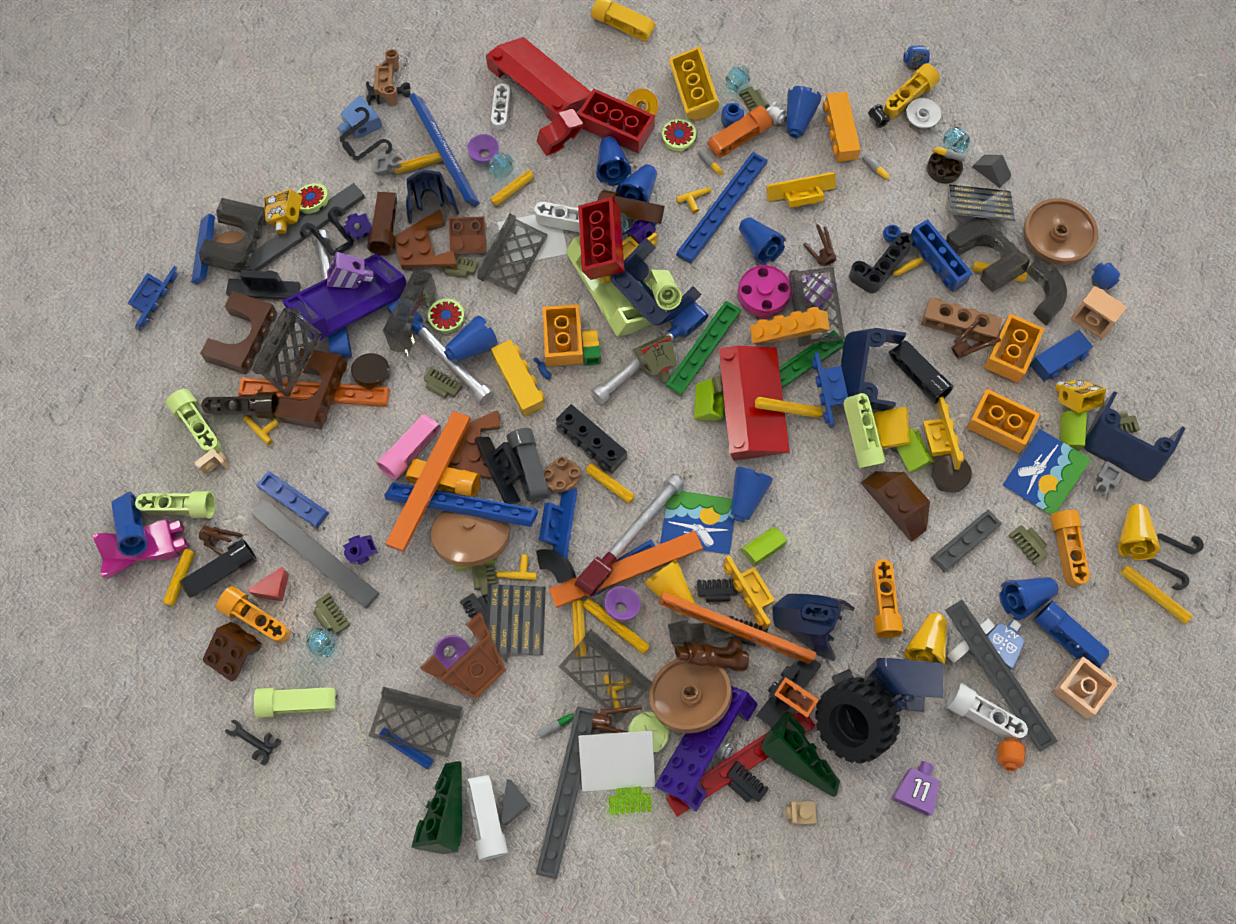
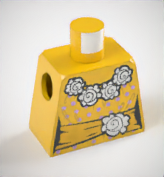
M287 189L264 197L265 220L276 227L275 232L277 234H286L287 226L297 223L302 196L291 189Z
M1074 380L1066 383L1060 381L1055 387V391L1059 393V403L1078 413L1103 406L1107 389L1083 380Z

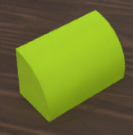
M712 378L696 384L694 419L701 421H718L723 419L724 397L721 392H715Z
M1070 410L1062 413L1060 416L1059 440L1077 451H1080L1085 446L1087 411L1078 413Z
M910 428V444L897 446L896 448L908 471L916 472L935 462L918 430Z
M771 527L740 548V550L752 566L756 567L785 547L788 540L777 528Z

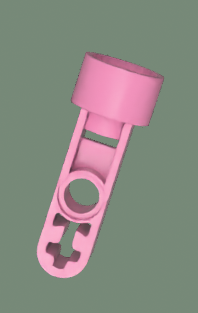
M426 414L422 415L394 446L380 457L376 462L378 468L386 476L396 481L408 468L407 466L411 463L412 459H415L438 434L441 425Z

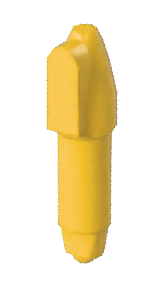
M923 258L909 261L907 264L896 269L892 275L896 277L914 269L921 264Z

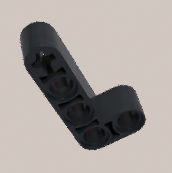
M907 232L900 233L874 267L863 261H855L849 273L850 281L868 293L878 292L908 254L913 243L912 235Z

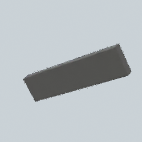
M988 509L934 554L931 559L945 573L1002 523Z

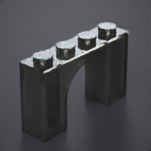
M221 198L216 210L218 223L239 227L246 232V235L235 243H221L204 239L199 251L200 261L204 265L241 273V270L246 271V268L250 267L251 255L256 252L257 240H260L262 237V227L267 224L265 208Z
M976 217L947 234L946 242L958 256L977 246L990 247L1000 255L998 261L983 269L980 280L991 292L996 291L1027 272L1030 262L1028 256L1022 253L1013 242H1010L986 218Z
M414 269L383 328V333L390 350L408 356L415 342L412 334V321L418 306L429 310L438 297L432 274Z

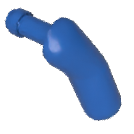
M535 357L534 361L538 364L541 375L547 380L550 379L552 375L546 369L545 363Z

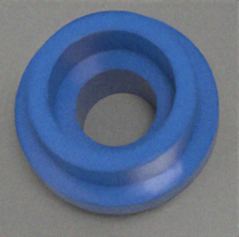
M897 225L887 226L883 231L884 239L888 242H893L901 233L900 228Z

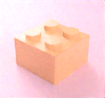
M1094 286L1070 319L1102 339L1127 306L1108 295L1104 290Z
M1081 657L1073 663L1052 692L1087 719L1096 715L1118 683L1085 657Z

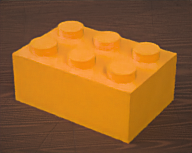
M579 304L542 307L546 366L583 364Z
M1010 313L998 334V338H1001V341L993 345L984 368L1019 383L1028 369L1045 328Z
M986 389L966 428L1020 453L1025 447L1040 413Z

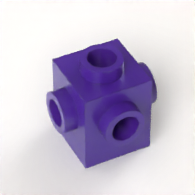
M356 212L347 216L348 220L344 221L346 225L343 228L347 236L351 235L352 238L356 237L357 240L366 237V233L372 230L366 213L358 215ZM356 223L360 225L359 229L357 230L354 228V225Z
M638 220L625 233L640 244L645 238L655 233L656 228L652 222Z
M360 535L348 539L349 543L343 545L345 549L344 555L350 561V564L358 562V565L370 561V556L378 553L371 535L361 538Z

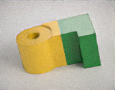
M597 330L582 331L584 366L601 364Z

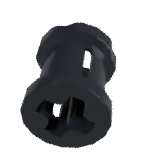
M881 104L875 105L868 112V115L875 120L877 128L884 127L890 121V117L882 110Z

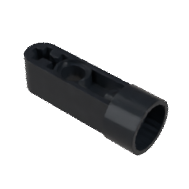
M902 341L901 344H898L889 351L892 361L923 391V394L933 404L938 403L939 397L945 399L953 390L954 386L908 341Z
M243 538L227 547V552L179 581L189 598L198 595L239 568L244 570L258 561L254 552Z

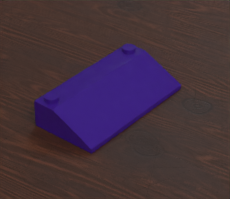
M376 253L364 259V269L373 271L371 282L362 280L358 288L353 289L327 286V279L282 302L305 335L316 343L396 301L401 296L409 294L405 276Z

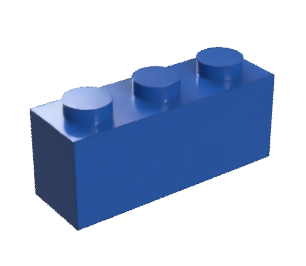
M1078 330L1036 356L1030 366L1043 382L1049 378L1053 380L1061 374L1060 371L1064 369L1068 371L1075 365L1076 361L1080 360L1082 362L1088 358L1093 346L1081 331Z

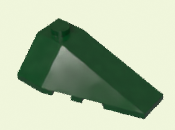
M787 711L765 735L761 749L776 764L832 797L837 796L840 780L826 760L819 758L816 752L817 747L814 743L810 744L804 736L806 731L802 725Z
M460 761L445 763L435 785V796L431 802L428 801L425 807L428 808L423 821L419 820L411 848L441 854L458 852L462 835V762Z

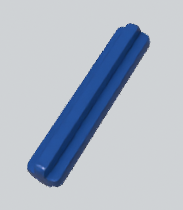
M383 728L380 732L379 738L424 768L429 769L433 764L434 760L387 728Z

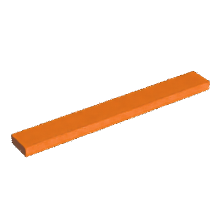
M241 377L238 395L239 397L256 396L258 392H276L278 400L286 398L302 401L315 395L321 383ZM340 384L333 403L387 407L390 389L389 387L374 386L373 389L368 390L361 385Z
M455 411L450 415L385 543L387 547L405 553L471 421L470 416Z
M692 531L614 562L611 566L614 568L612 574L597 592L671 563L675 559L678 560L703 550L696 532ZM577 578L549 588L556 608L588 596L574 585Z
M663 592L659 599V605L809 664L815 659L816 652L666 592Z

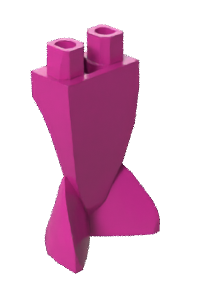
M165 519L145 527L147 548L137 556H125L118 551L116 534L98 533L92 535L103 559L101 576L105 579H110L136 561L180 557V552L189 548L186 538L176 539L175 534L184 532L183 523L180 520L169 522Z

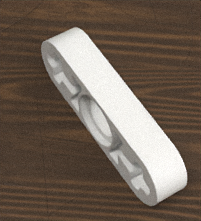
M503 83L498 84L494 89L491 122L496 130L506 128L508 121L510 88ZM502 91H505L503 93V98H501L500 93ZM499 104H504L505 108L497 109L496 106ZM498 115L501 116L500 123H497L499 118Z
M988 618L980 626L985 634H987L996 625ZM963 640L947 657L954 664L970 650V647Z

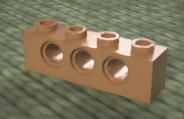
M930 298L926 305L921 325L961 336L977 319H980L978 324L983 327L976 325L965 338L987 343L998 338L1002 318L994 314L979 312L976 309L964 308L958 304L943 302L941 299Z

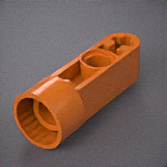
M759 105L739 121L734 122L708 140L707 145L717 158H721L756 135H760L773 126L772 119L767 110Z

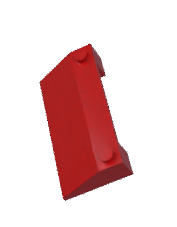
M524 37L500 44L486 55L487 68L498 78L506 74L546 107V117L551 122L561 111L574 109L577 112L580 110L591 93L590 90Z
M737 345L719 348L729 449L733 461L790 453L785 412L755 407V399L758 397L783 401L777 347Z

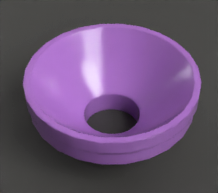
M488 134L477 135L468 143V154L476 163H490L496 159L495 155L499 154L498 141ZM487 151L490 154L488 157L483 158L480 156V153Z
M618 586L612 588L606 594L604 607L606 613L612 619L619 622H627L635 618L639 613L641 601L638 594L631 588ZM623 604L626 607V612H617L615 606Z
M448 635L436 643L433 655L446 669H449L470 647L463 638L456 635ZM447 646H453L455 649V653L451 657L444 655V649Z

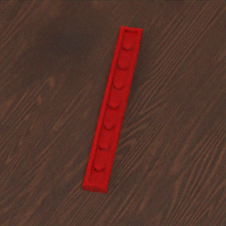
M800 712L793 716L806 731L805 733L816 727L810 717L807 718ZM766 734L703 774L698 785L707 793L704 799L730 783L731 779L727 776V772L736 761L741 762L744 769L749 771L769 758L761 749ZM672 795L666 798L676 817L690 809L684 802Z

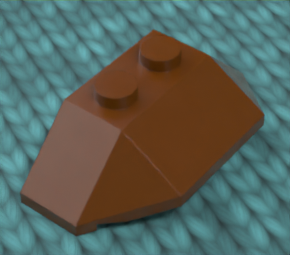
M875 471L861 482L863 487L911 542L927 530L930 501L905 472Z

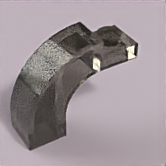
M1036 259L1031 263L1026 272L1044 290L1045 300L1038 305L1033 314L1047 326L1055 319L1064 306L1067 297V287L1064 278L1056 268L1049 271L1044 264Z
M688 620L668 624L673 647L689 643L713 645L715 642L734 638L732 633L707 623L692 624Z

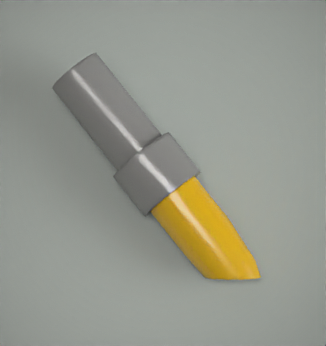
M936 147L932 150L946 158H952L964 162L966 155L954 152L951 149Z
M703 149L698 151V155L718 175L724 174L716 161Z
M868 154L863 156L862 160L874 172H877L884 179H888L889 174L878 162H875Z

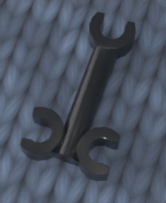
M367 81L368 95L366 100L368 105H371V100L376 99L377 104H380V95H375L374 86H370L369 81ZM406 82L400 87H396L398 94H402L404 97L411 95L410 90L406 91V89H411L410 83Z
M232 720L231 722L236 725V729L234 731L226 729V734L238 736L259 749L252 754V759L256 760L259 755H263V760L260 764L265 766L269 762V755L272 753L273 748H277L281 744V740L277 738L271 744L270 738L272 734L267 733L263 742L242 729L240 722Z

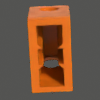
M786 677L774 694L807 718L820 700Z

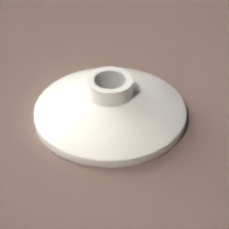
M919 98L913 100L908 105L906 115L914 126L930 128L939 122L941 110L934 101Z

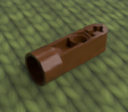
M606 190L601 191L598 196V200L613 197L620 206L621 216L662 223L665 208L663 205L623 198L617 192Z
M377 193L372 230L369 232L367 244L368 250L373 254L377 253L380 256H385L393 251V229L397 208V193Z

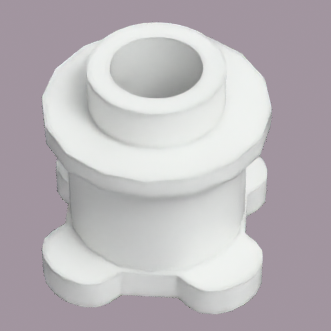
M773 102L766 109L775 126L782 124L786 119V111L776 107L777 102Z

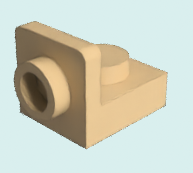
M211 449L194 462L204 474L214 470L219 463L226 470L230 468L225 463L228 461L222 452L217 453L214 449Z
M790 801L789 806H786V819H790V825L816 824L815 802Z

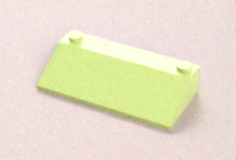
M574 237L566 253L616 336L632 334L651 325L612 282H607L603 285L600 278L590 280L584 274L581 265L580 237ZM645 278L643 282L650 288L649 283Z

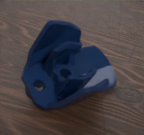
M421 169L406 179L408 192L406 210L409 224L412 223L413 193L418 210H423L421 200L427 191H433L438 196L440 206L442 207L445 205L441 186L445 190L448 202L453 205L456 214H459L452 190L446 184L441 172Z
M787 594L773 606V620L776 628L790 632L804 645L816 652V655L835 661L836 656L829 644V641H834V638L829 633L834 630L837 620H842L843 618L840 616L841 608L854 611L855 607L839 598L812 594Z

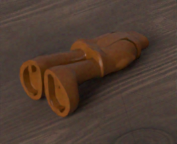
M732 638L727 647L723 648L700 643H689L675 647L677 659L685 660L686 663H691L692 665L710 666L713 668L721 666L743 672L746 671L749 664L748 653L742 651V641L740 638Z

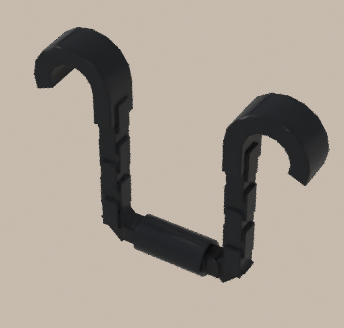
M356 108L354 111L357 113L360 111L365 112V118L344 132L343 135H340V142H342V146L348 155L352 156L353 160L359 161L382 143L388 144V150L385 152L390 154L393 149L392 143L387 139H381L359 154V156L355 155L356 152L348 141H345V137L363 126L370 118V113L366 108Z
M336 206L332 207L328 212V219L348 242L333 250L313 224L306 223L300 229V235L303 239L308 234L306 230L311 231L331 256H335L336 252L344 253L353 246L354 241L350 235L347 236L344 228L338 222L339 220L335 217L334 213L339 216L345 214L342 208Z
M1162 533L1157 534L1158 540L1161 539L1189 554H1197L1204 547L1202 539L1195 535L1191 537V541L1197 547L1192 548ZM1154 558L1147 560V562L1170 572L1182 580V585L1176 583L1171 587L1174 590H1182L1189 585V577L1184 572Z

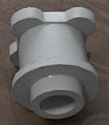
M722 741L715 756L720 758V761H723L724 758L728 759L733 750L730 747L731 742L726 743Z

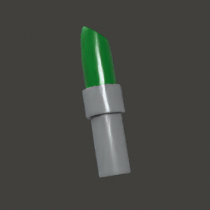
M573 713L563 716L558 720L556 719L538 730L539 737L543 738L571 722Z

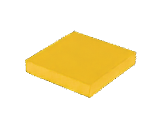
M906 406L873 413L882 449L910 444L908 408Z

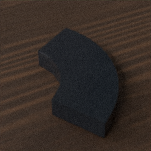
M553 549L536 550L539 569L551 571L557 583H564L576 578L570 561L558 553V551Z

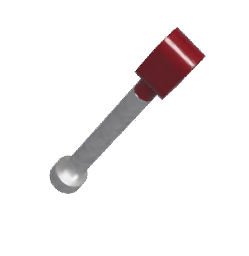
M669 475L663 482L665 487L602 559L597 556L577 578L574 584L589 597H592L612 574L614 568L611 566L671 496L673 494L678 495L685 487L684 483L677 476Z

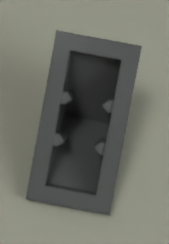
M983 155L973 165L975 170L999 188L1011 177L1003 155Z
M510 779L506 781L501 822L503 825H508L531 806Z

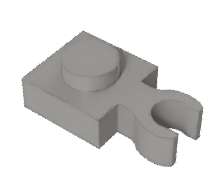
M390 154L377 156L375 158L374 173L378 176L392 173V168L399 169L402 167L397 162L403 158Z
M1107 461L1096 477L1101 482L1094 487L1093 491L1095 492L1100 487L1104 491L1101 496H1105L1109 491V487L1113 489L1125 471Z

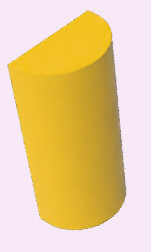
M698 46L669 58L687 117L693 120H701L713 115L719 108V101L701 47Z

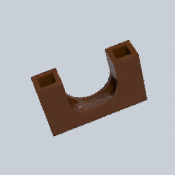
M232 291L224 307L229 315L251 322L250 334L246 339L236 344H226L208 338L200 354L206 362L246 375L253 366L256 354L261 350L264 338L268 336L269 327L275 321L277 311L271 303Z
M300 348L294 365L302 373L321 376L320 388L315 395L306 400L298 401L280 398L274 415L283 423L322 430L327 420L329 409L334 402L336 391L340 387L343 373L346 371L347 362L340 354Z

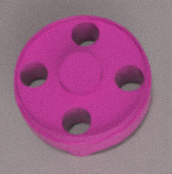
M769 265L755 266L749 269L741 278L737 299L748 313L763 320L770 319L787 307L791 296L790 281L785 273L776 267Z

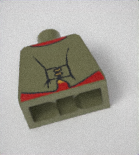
M662 335L633 349L647 375H658L660 383L670 379L668 369L676 366L671 336Z

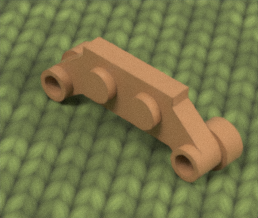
M389 49L385 52L386 60L379 66H375L374 92L375 95H380L386 100L389 106H395L398 103V93L396 86L393 85V71L399 69V54L397 50Z

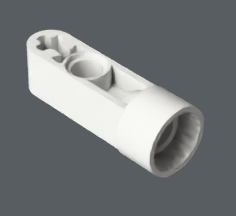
M539 202L535 205L534 210L538 224L580 233L578 208L547 202Z
M958 683L947 700L946 708L961 717L966 716L1004 739H1020L1027 734L1028 728L1024 721L977 695L976 691L962 683ZM993 715L998 718L999 724L994 722Z
M485 775L467 779L466 789L477 838L475 845L479 861L508 854L505 835L501 832L489 776Z

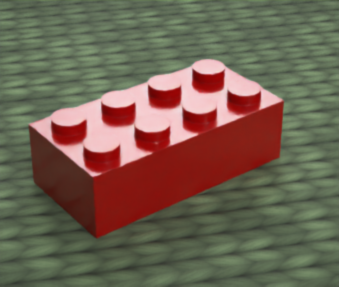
M596 89L592 90L577 114L583 122L582 129L602 138L614 137L620 146L638 154L655 128V115Z
M613 197L579 205L581 265L584 274L590 280L625 272L620 206Z

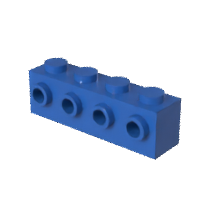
M927 219L913 227L910 234L913 237L912 246L916 247L921 253L922 258L931 265L933 272L939 275L944 285L954 292L967 284L972 272L932 223Z

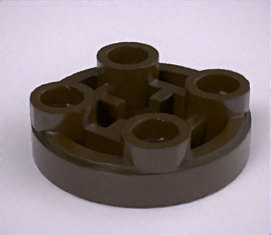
M933 153L927 163L929 176L939 183H952L960 177L963 171V163L961 161L949 159L937 153Z
M364 354L358 357L351 366V373L355 382L368 390L373 389L374 386L383 383L390 377L388 362L379 354Z
M943 455L937 459L932 467V478L937 489L940 491H961L971 480L972 471L965 459L961 462L960 468L955 470L951 455Z

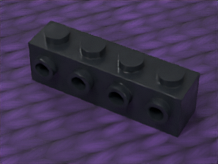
M572 404L556 418V429L562 435L566 434L574 446H580L584 450L585 455L590 459L594 458L598 462L599 467L605 472L608 470L613 474L627 459V451Z

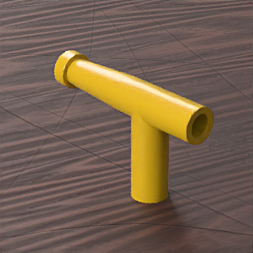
M708 186L704 189L677 196V203L687 201L692 213L695 214L699 209L694 198L711 193V188Z
M249 415L243 418V421L251 427L267 446L273 442L267 434L279 425L275 418L262 429Z
M522 554L519 571L497 570V578L537 580V573L527 572L529 556Z
M606 674L603 676V680L614 709L621 708L616 691L633 686L632 681L628 678L613 683L611 675Z

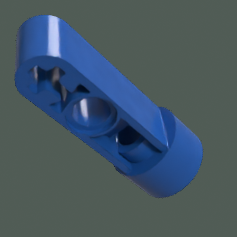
M130 491L113 500L111 504L118 551L125 556H137L146 550L147 539L143 528L141 512L135 505L137 498Z
M1053 600L1034 618L1033 621L1051 635L1077 659L1085 657L1100 669L1109 657L1108 649Z

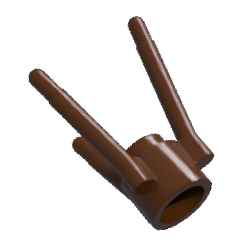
M817 224L816 227L824 246L819 251L820 255L818 256L807 243H803V245L814 256L818 264L823 263L824 266H828L837 260L827 227H824L825 240L821 227Z
M977 319L959 338L954 340L955 345L951 349L954 355L960 359L970 353L1000 342L1001 338L987 343L981 341L972 346L966 340L963 342L962 340L980 322V319Z
M208 525L203 526L199 532V539L204 541V546L209 547L219 556L224 553L216 548L213 543H217L219 539L231 542L230 538L222 536L220 533L238 537L243 536L242 533L220 529L215 526L212 528Z
M642 706L601 709L600 713H594L592 728L612 733L628 732L611 727L612 717H609L608 714L640 710Z

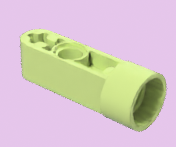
M650 269L649 286L658 306L665 310L676 308L681 302L682 294L669 270Z
M181 389L171 394L166 400V405L174 417L183 420L205 453L211 449H214L217 453L221 452V443L196 409L198 402L190 390ZM200 428H204L203 432L197 433ZM208 439L213 444L211 447L206 442Z
M860 393L847 397L844 400V409L859 468L886 462L868 396Z
M193 491L191 494L145 493L137 497L135 505L140 511L149 516L212 518L215 512V497L211 491Z
M258 688L254 694V713L256 718L275 717L276 714L335 710V688L290 690Z

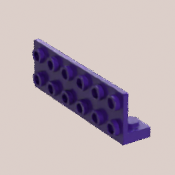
M731 686V704L725 716L707 730L697 733H685L655 784L657 789L680 799L695 812H697L707 795L698 783L734 720L739 715L741 719L749 721L758 705L748 692Z

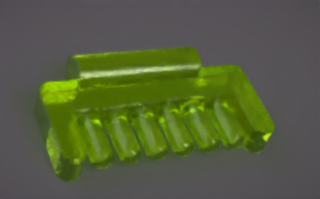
M641 786L616 788L617 796H610L608 798L610 815H614V804L617 815L620 811L621 814L625 813L624 803L627 814L630 813L629 803L631 804V812L635 813V802L638 813L641 811L640 802L642 812L646 811V807L648 812L652 810L650 793H642Z

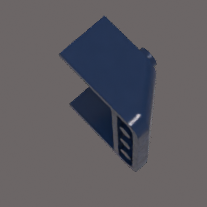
M645 238L624 260L625 272L611 275V282L651 324L659 326L674 319L702 294L692 286L682 296L681 302L676 308L671 310L660 308L652 290L643 282L649 274V267L643 260L656 248Z
M872 328L852 331L846 335L840 366L842 367L848 397L860 393L866 394L873 410L885 411L896 406V402L877 399V387L873 383L864 382L869 346L880 347L885 342L901 344L906 337V332Z
M1113 391L1104 401L1103 406H1101L1086 435L1084 449L1142 481H1151L1158 475L1174 453L1186 428L1182 426L1169 438H1159L1154 443V446L1118 428L1121 417L1117 411L1110 408L1117 395V392Z
M877 658L865 671V680L870 679L874 681V685L882 686L884 688L883 691L891 695L892 703L896 704L898 708L896 712H901V710L924 712L925 697L943 698V663Z

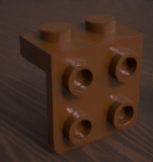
M230 622L216 629L203 657V662L228 680L234 681L237 679L247 656L258 651L262 643L255 636L242 630L239 625Z

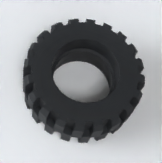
M862 677L847 678L829 688L821 695V699L816 705L818 710L815 711V719L818 720L816 723L817 731L820 730V738L827 743L826 747L830 751L836 752L835 755L839 758L844 757L845 761L851 763L855 761L858 764L873 761L891 748L900 732V726H898L900 715L896 713L898 708L896 704L892 703L891 695L889 693L886 694L882 686L874 685V681L870 679L864 681ZM847 704L856 707L863 713L868 722L869 735L858 732L850 724L846 714Z

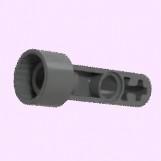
M520 428L510 432L506 438L525 474L520 478L526 500L532 501L547 498L548 487L536 450L532 429Z

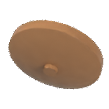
M1053 198L1038 203L1031 209L1024 222L1023 233L1029 248L1038 257L1054 264L1068 265L1083 260L1091 253L1098 240V227L1091 213L1082 205L1068 199Z
M442 511L437 516L431 529L432 544L438 556L452 565L461 567L479 566L493 560L502 553L510 539L509 523Z
M675 659L662 667L655 675L650 686L649 700L653 713L665 727L680 733H697L711 728L725 716L731 704L732 688L729 677L721 666L715 668L698 666L691 663L688 664L685 660Z

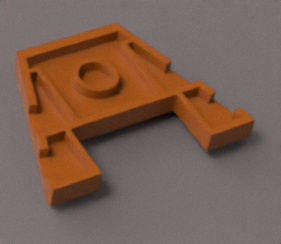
M441 210L435 211L394 236V243L402 269H425V267L435 266V268H442L443 266L458 267L453 251L434 255L428 231L445 226Z
M494 411L469 423L448 467L478 473L484 479H493L487 466L484 465V459L474 439L482 437L481 431L501 429L498 411Z
M480 612L465 624L479 641L449 669H446L434 655L420 666L422 671L429 673L475 699L506 671L485 624L483 615Z

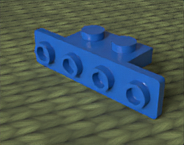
M175 265L164 282L147 273L128 301V305L143 313L137 321L135 329L139 330L141 326H146L150 319L147 317L150 311L155 312L159 305L158 299L160 296L164 298L169 290L167 285L169 282L173 283L177 278L178 274L176 271L178 267Z
M815 352L811 362L813 370L817 369L818 376L815 377L817 388L821 387L822 394L819 395L821 406L825 405L826 412L823 413L825 424L829 423L830 428H833L834 420L831 407L844 405V400L848 397L842 367L836 366L822 369L819 353Z
M576 489L562 492L560 506L550 502L544 504L539 541L552 545L553 550L558 551V553L566 558L568 557L569 541L574 519Z

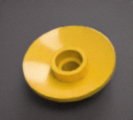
M641 88L629 94L626 103L640 109L641 105L645 104L646 108L644 111L655 116L657 115L659 104L653 92Z

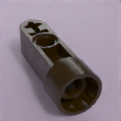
M258 392L256 396L206 397L202 401L201 407L208 414H256L258 418H276L274 413L279 401L276 392ZM230 401H234L235 407L233 410H230L229 408ZM211 404H220V407L211 408Z

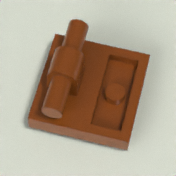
M485 216L448 218L450 251H453L454 254L487 253V224Z

